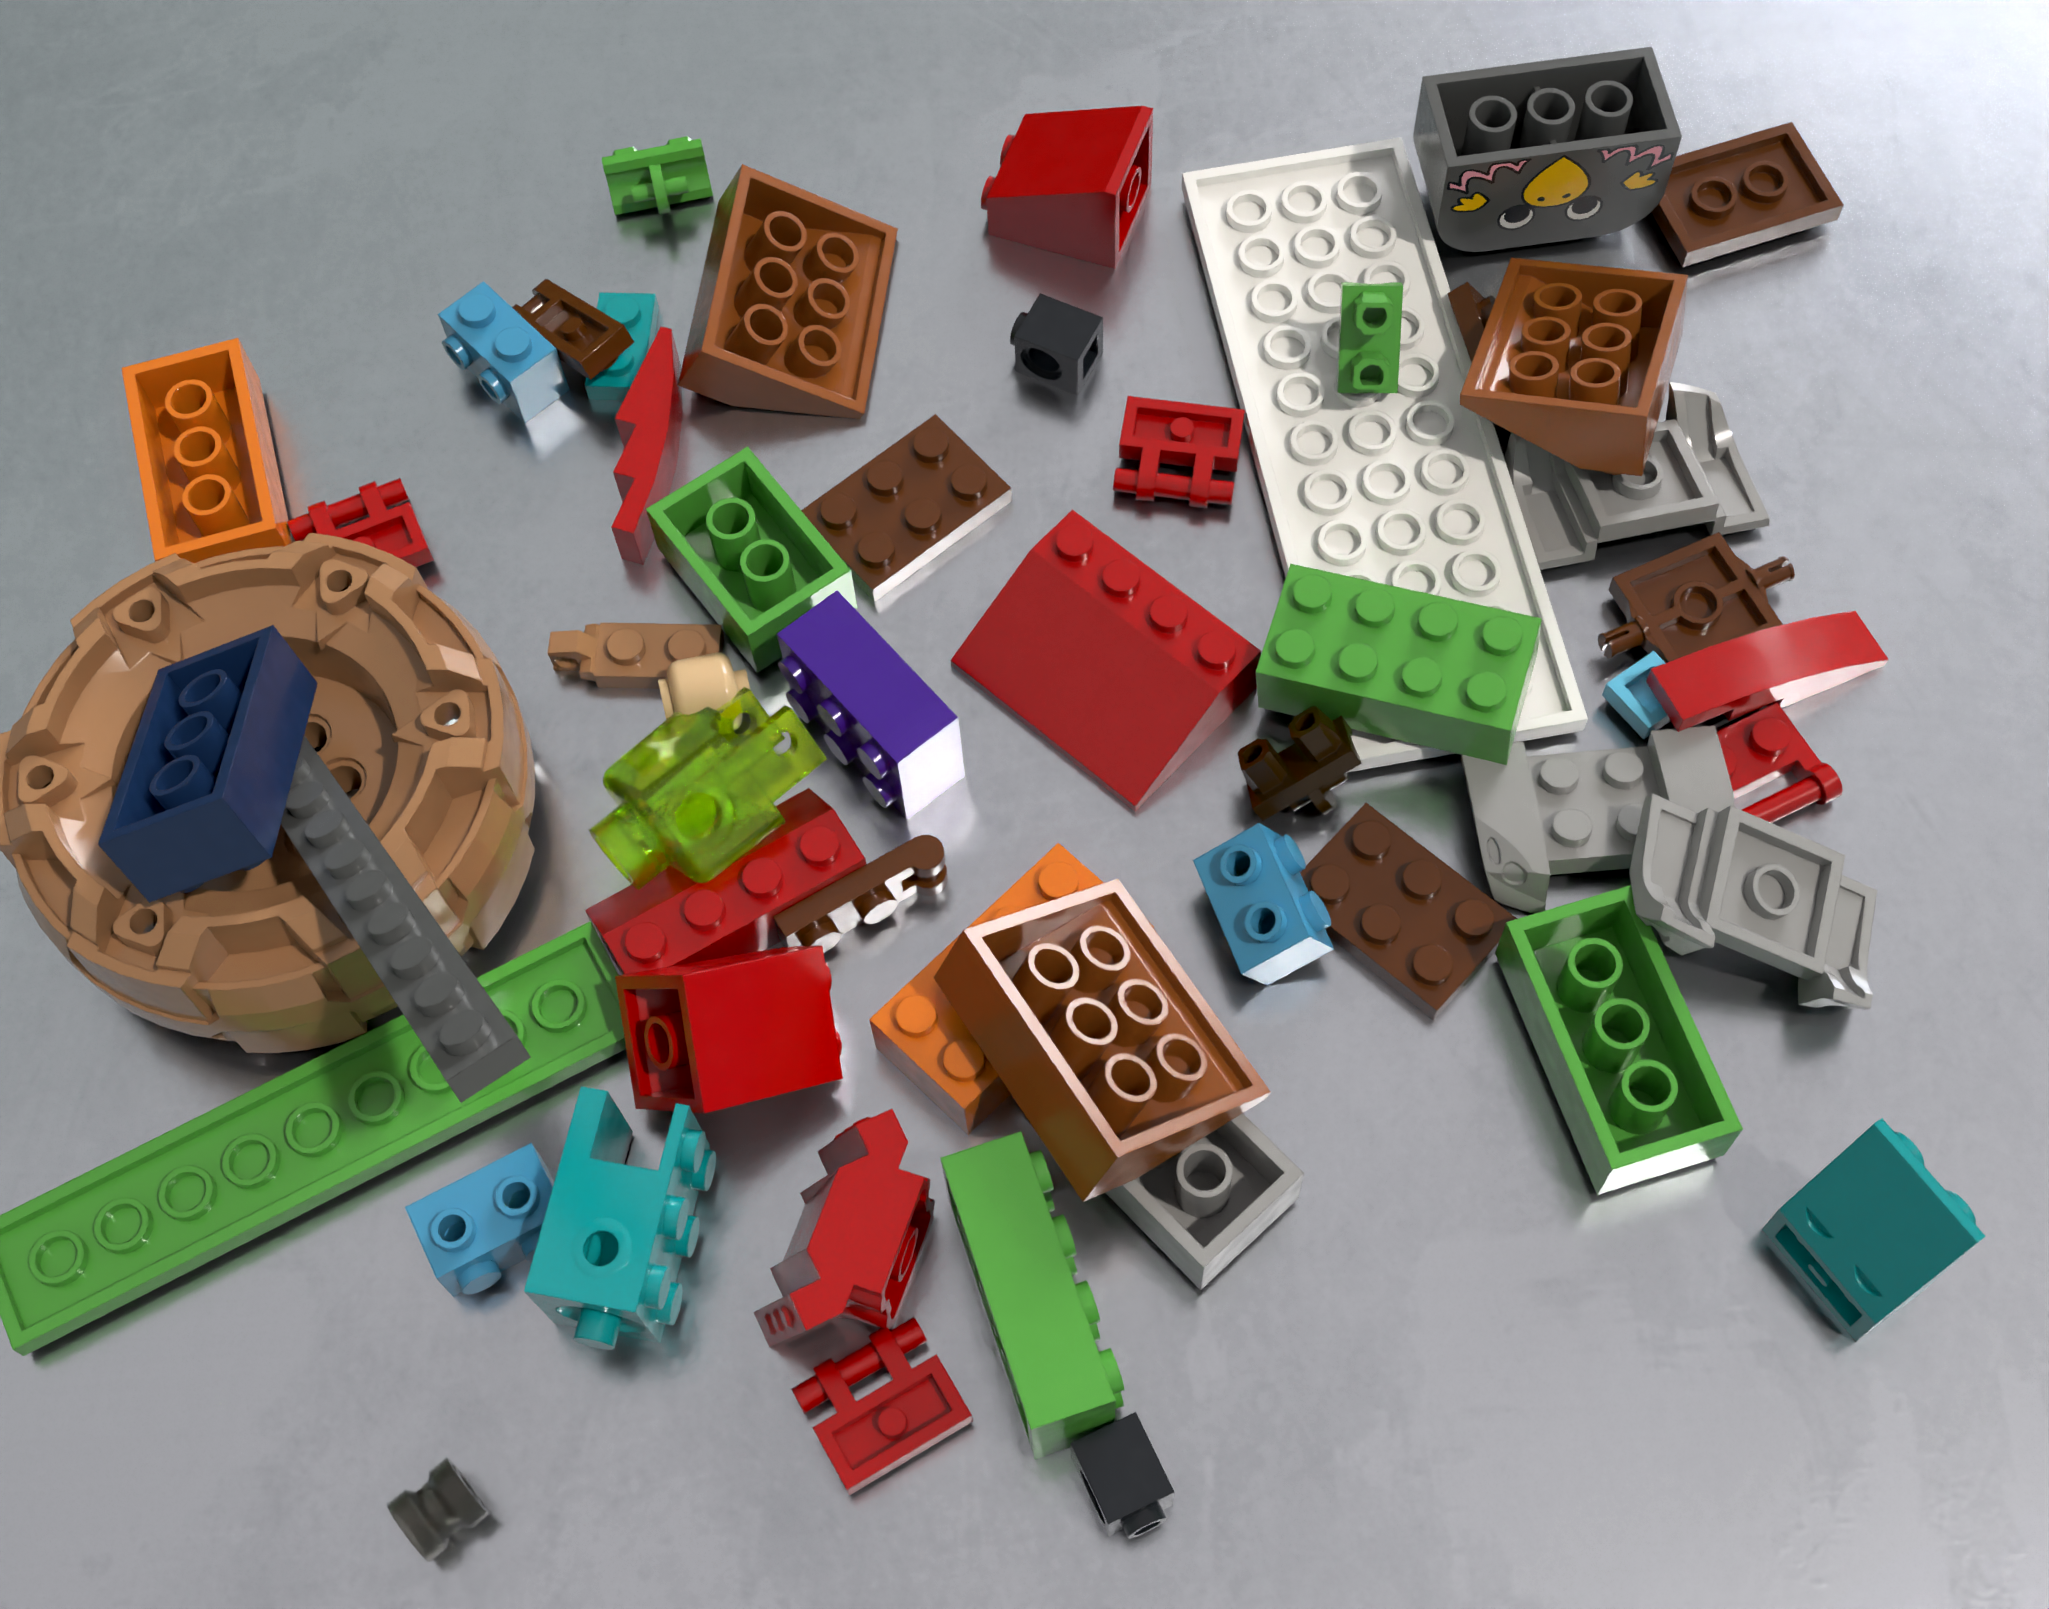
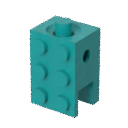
M581 1086L524 1292L553 1323L576 1327L573 1340L583 1345L613 1350L615 1349L618 1336L661 1343L665 1324L674 1325L680 1311L683 1287L681 1283H676L682 1256L690 1258L696 1247L700 1221L698 1216H693L699 1190L708 1191L711 1186L716 1165V1152L710 1150V1144L706 1138L705 1131H702L690 1106L676 1103L658 1171L625 1165L633 1134L632 1129L608 1091Z

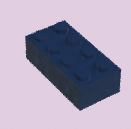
M274 625L161 668L157 672L98 842L100 848L149 903L177 892H191L207 881L237 870H251L262 864L265 860L272 858L318 684Z

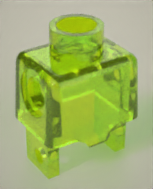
M743 687L730 701L716 710L706 707L689 715L676 711L612 764L604 773L603 785L618 806L588 830L610 862L637 890H640L669 865L694 882L706 883L714 879L786 823L773 803L827 760V758L792 708L784 705L772 716H769L752 691ZM747 712L750 716L751 724L746 732L736 734L733 729L734 719L739 714ZM788 732L791 737L790 748L783 754H776L773 748L785 739L782 733Z

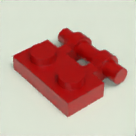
M1128 396L1119 443V458L1140 460L1139 470L1116 468L1113 491L1136 494V500L1154 502L1155 496L1189 500V506L1207 508L1208 503L1232 505L1235 482L1211 478L1213 469L1237 472L1245 410ZM1160 463L1194 467L1193 476L1158 473Z
M400 478L380 486L377 485L376 481L358 487L359 494L328 506L325 500L307 507L309 513L287 521L295 541H303L309 533L337 536L364 543L390 553L414 567L434 561L410 502L389 510L387 509L409 500ZM368 515L370 516V517H368V518H366V519L360 520V521H358V522H355V523H352V524L347 525V526H345V527H342V528L337 529V527H340V526L345 525V524H347V523H350V522H353V521H355V520L361 519V518L366 517V516H368Z
M914 1317L891 1331L888 1327L887 1329H878L868 1335L870 1343L834 1363L832 1358L825 1360L812 1368L815 1373L814 1376L791 1389L804 1414L827 1400H830L836 1410V1414L812 1428L849 1495L973 1422L972 1414L937 1354L914 1368H911L904 1356L927 1342L920 1325ZM885 1367L892 1381L856 1401L849 1387Z

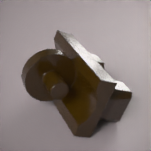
M1312 706L1296 715L1288 725L1291 738L1295 743L1277 753L1267 739L1259 738L1239 749L1237 754L1241 771L1246 779L1252 809L1262 821L1288 806L1293 811H1296L1311 801L1324 815L1337 808V803L1331 790L1349 780L1346 772L1362 764L1351 738L1353 735L1352 730L1342 716L1332 721L1320 709Z

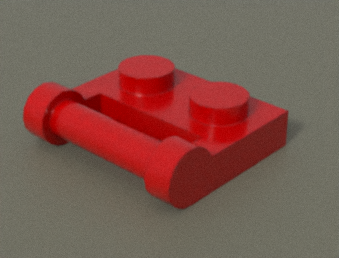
M1778 702L1717 731L1734 799L1791 771L1798 780V782L1742 809V811L1773 823L1814 802L1824 805L1842 795V783L1836 771L1827 763H1821Z

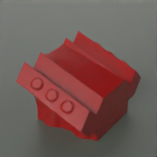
M893 1109L872 1118L866 1117L853 1123V1126L846 1128L844 1132L836 1135L832 1142L817 1151L828 1175L800 1192L805 1206L783 1261L770 1268L783 1297L754 1312L769 1347L805 1332L831 1318L855 1319L879 1328L887 1329L888 1327L891 1330L893 1329L933 1222L935 1200L929 1198L930 1179L899 1169L908 1140Z

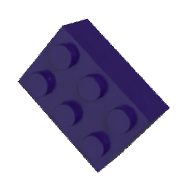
M838 590L777 633L783 658L778 662V666L789 683L790 690L785 694L789 704L804 722L809 723L814 719L826 732L824 739L828 747L840 762L848 765L853 761L866 775L863 777V782L873 798L882 807L887 808L892 804L908 820L965 777L959 718Z

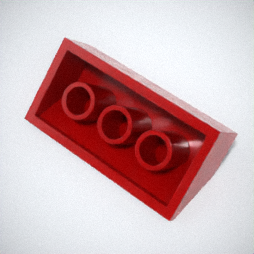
M807 788L591 906L585 912L622 975L764 951L781 942L773 916L866 865V859L835 810L810 788Z

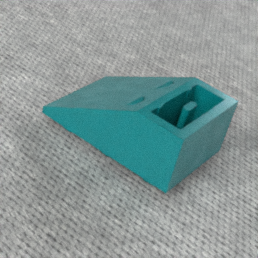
M1883 1118L1868 1128L1779 1208L1762 1228L1856 1342L1919 1296L1986 1237L1976 1226L1974 1213L1968 1204L1959 1195L1950 1190H1945L1924 1166L1923 1156L1917 1146L1904 1134L1894 1132Z

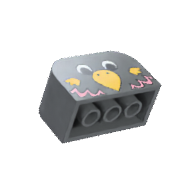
M1652 47L1423 76L1413 132V141L1439 236L1449 246L1470 252L1491 251L1602 236L1623 230L1637 223L1652 212L1661 201L1682 138Z

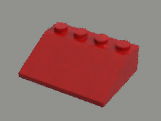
M1072 509L1029 551L950 661L951 666L1136 812L1257 688L1255 672L1261 657V650Z

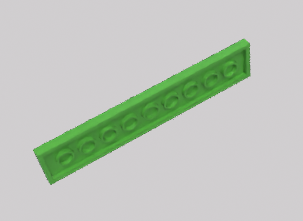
M589 921L477 977V980L514 1030L531 1058L462 1103L441 1074L405 1016L401 1015L1 1214L0 1317L12 1349L25 1356L625 1050L626 1044L615 976L619 974L592 922Z

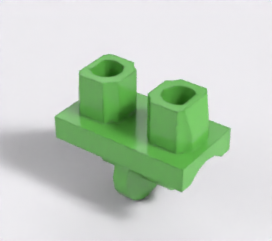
M688 136L670 139L664 146L643 150L628 147L614 150L612 156L602 157L603 169L615 215L658 207L659 214L662 215L671 213L669 204L713 196L701 138L691 140Z
M1341 282L1337 366L1338 393H1398L1403 284L1401 282L1383 284Z

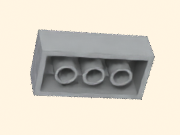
M1242 1113L1137 1179L1105 1193L1202 1290L1299 1198L1304 1172Z

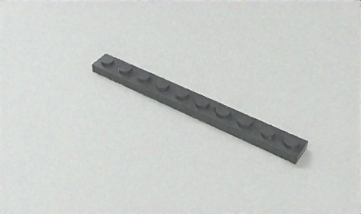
M304 735L281 825L441 1074L462 1103L531 1057L507 1020Z

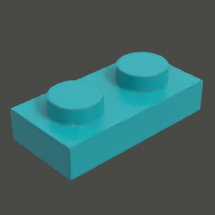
M599 292L597 309L623 324L634 340V343L618 356V359L611 367L601 371L593 379L586 377L585 388L589 400L624 401L655 339L659 305L656 294Z

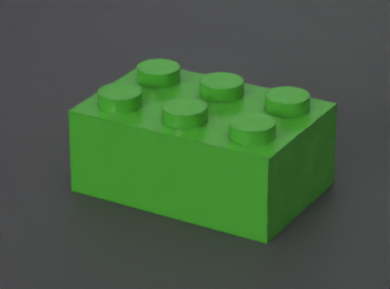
M748 446L646 508L660 552L715 621L722 625L723 631L756 672L761 671L782 657L777 633L838 590L855 609L858 608L851 569Z

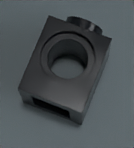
M1040 293L1030 311L1019 314L1011 331L1010 344L1015 346L1016 371L1079 395L1103 354V317Z
M1136 1412L1070 1443L1072 1461L1108 1537L1124 1530L1128 1539L1134 1538L1156 1528L1167 1520L1163 1510L1173 1506L1175 1492Z

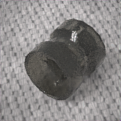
M448 1457L429 1471L428 1481L421 1486L420 1490H404L387 1503V1507L400 1529L428 1562H431L448 1549L451 1534L459 1531L461 1528L473 1529L490 1515L487 1507L472 1485Z

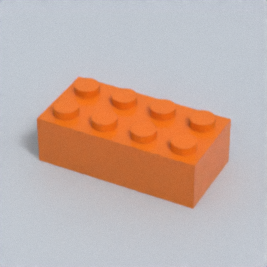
M239 338L122 367L155 561L175 553L181 559L184 558L192 563H197L227 553L247 549L287 546L293 543L291 531L287 523L288 516L260 379Z
M1057 843L967 928L1103 884L1104 882L1061 844ZM958 936L877 1011L869 1021L876 1048L969 1135L1011 1093L934 979L937 971L959 938Z

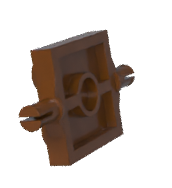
M1720 532L1614 576L1608 590L1626 616L1627 624L1599 634V647L1601 651L1605 649L1604 656L1611 659L1617 654L1640 645L1649 654L1655 651L1665 663L1725 641L1783 625L1768 603L1766 590L1787 581H1792L1795 576L1793 565L1791 563L1787 565L1789 559L1785 556H1780L1774 561L1753 569L1733 553Z

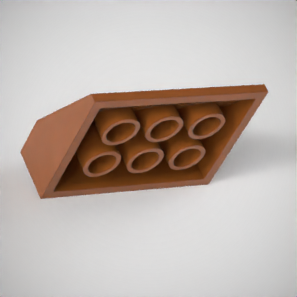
M742 164L718 201L678 386L731 406L860 419L865 413L898 228Z
M1511 257L1460 393V405L1580 469L1603 471L1612 475L1642 476L1683 334L1688 275Z
M1119 879L964 929L934 976L935 981L1082 1202L1137 1179L1259 1104L1271 1093Z

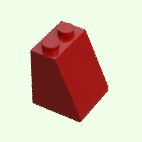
M1129 106L1025 114L1016 134H1009L1004 141L1000 156L1001 167L997 176H989L982 191L981 209L987 210L988 234L1116 269L1151 187L1153 108Z
M823 946L782 947L615 976L636 1109L674 1111L675 1104L677 1103L690 1106L693 1113H708L843 1079L840 1063L842 1043L834 1024L830 998L832 978L830 969L824 959Z

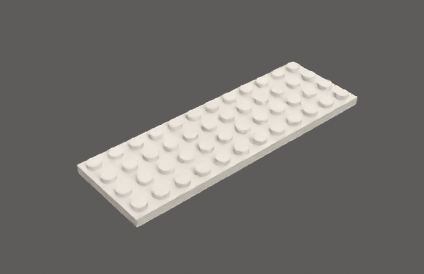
M1402 138L1182 173L1181 188L1240 409L1245 410L1244 424L1285 577L1287 576L1290 564L1542 618L1537 657L1513 742H1523L1584 731L1588 720L1493 422L1460 405V393L1472 363L1447 294L1450 292L1449 284ZM1341 282L1362 284L1401 282L1403 284L1398 393L1337 392ZM1351 729L1353 733L1351 738L1362 764L1348 772L1455 753Z

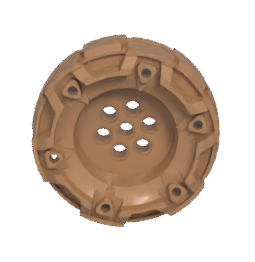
M309 533L303 541H295L287 546L247 549L214 556L197 563H192L184 558L181 559L174 553L124 578L92 600L70 620L75 640L60 654L38 684L22 717L13 724L10 731L0 734V850L15 867L21 893L39 927L75 969L100 991L133 1014L162 1027L193 1036L236 1041L246 1053L302 1051L340 1043L367 1033V1020L394 1009L398 1005L282 825L279 828L272 858L265 860L259 866L247 871L237 870L207 881L191 892H177L150 903L100 848L98 842L159 669L274 625L318 683L304 734L313 748L323 746L317 754L345 793L359 789L349 799L461 957L470 947L484 950L498 932L518 898L535 851L528 835L535 800V765L531 740L518 700L495 654L480 633L458 610L428 589L416 567L370 545L337 536Z

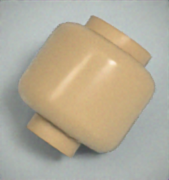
M716 652L676 660L668 667L667 678L658 680L668 729L678 727L680 734L686 739L693 740L735 731L742 722L741 708L753 706L746 669L733 671L730 659L723 653Z

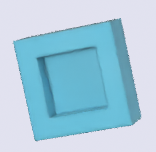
M1652 651L1607 682L1602 696L1643 739L1649 737L1651 731L1659 730L1671 721L1646 682L1652 668L1665 664L1655 651Z

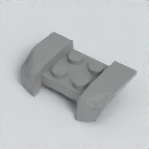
M1669 382L1665 421L1657 422L1642 476L1612 475L1603 471L1580 469L1512 432L1508 441L1504 459L1540 570L1594 560L1597 543L1699 523L1705 524L1710 536L1718 532L1724 535L1766 527L1770 523V517L1737 449L1721 402L1715 392Z
M1715 725L1689 727L1679 732L1676 729L1654 730L1650 733L1647 746L1527 756L1524 742H1513L1507 765L1461 755L1483 864L1493 898L1502 904L1534 914L1545 911L1550 875L1630 868L1646 796L1655 794L1697 813L1706 808L1720 812L1729 806L1735 807L1734 793Z
M1655 794L1645 797L1629 871L1636 915L1646 926H1654L1662 942L1667 947L1680 955H1685L1703 948H1713L1716 942L1797 976L1799 1005L1814 1008L1824 1006H1842L1844 1009L1863 1010L1871 1008L1873 993L1868 986L1867 966L1877 890L1842 875L1846 855L1733 806H1729L1720 812L1706 808L1697 813Z

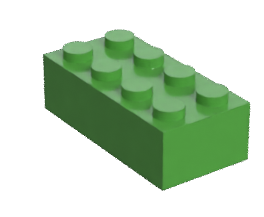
M1290 564L1255 672L1258 707L1296 716L1308 708L1316 706L1332 721L1342 716L1350 728L1507 765L1537 657L1542 618Z
M1631 885L1506 922L1495 955L1597 1195L1724 1156L1743 1130L1742 1125L1651 926H1646L1636 915Z
M1020 1131L941 1157L940 1159L948 1200L1034 1459H1038L1070 1448V1443L1115 1422L1116 1409L1124 1407L1121 1391H1124V1384L1111 1348L1100 1352L1097 1349L1095 1341L1100 1340L1097 1323L1100 1322L1098 1309L1087 1280L1074 1283L1072 1276L1077 1274V1268L1073 1256L1077 1255L1076 1248L1064 1214L1051 1217L1050 1212L1054 1211L1055 1207L1050 1191L1054 1190L1044 1155L1041 1149L1029 1153L1023 1134Z

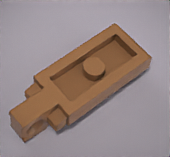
M595 623L585 625L584 632L580 630L550 632L548 656L555 671H579L581 679L595 681L598 688L660 689L658 680L667 678V670L672 662L716 652L723 653L724 632L722 625L600 623L598 625Z

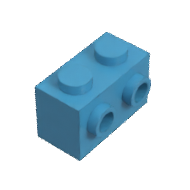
M484 281L438 314L447 337L442 341V345L452 361L462 370L467 368L478 378L486 393L496 403L501 404L503 402L524 423L528 422L570 390L556 348Z
M1257 823L1193 860L1242 975L1268 986L1334 950L1325 929L1331 926L1329 913L1319 896L1314 891H1308L1300 874V871L1306 868L1305 860L1300 849L1289 835L1281 836L1266 826Z
M532 1143L405 1207L436 1279L453 1297L461 1292L466 1295L481 1292L494 1285L501 1278L502 1271L525 1259L532 1262L554 1185L545 1162Z

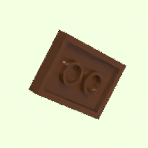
M1789 122L1676 156L1665 193L1651 214L1681 266L1685 267L1836 221L1844 204L1794 124Z
M935 414L801 511L851 569L853 581L876 602L1012 502V488Z
M1365 803L1306 865V868L1300 871L1308 891H1314L1319 896L1329 913L1331 926L1325 928L1328 936L1433 1020L1438 1017L1495 953L1506 922L1517 919L1368 803Z

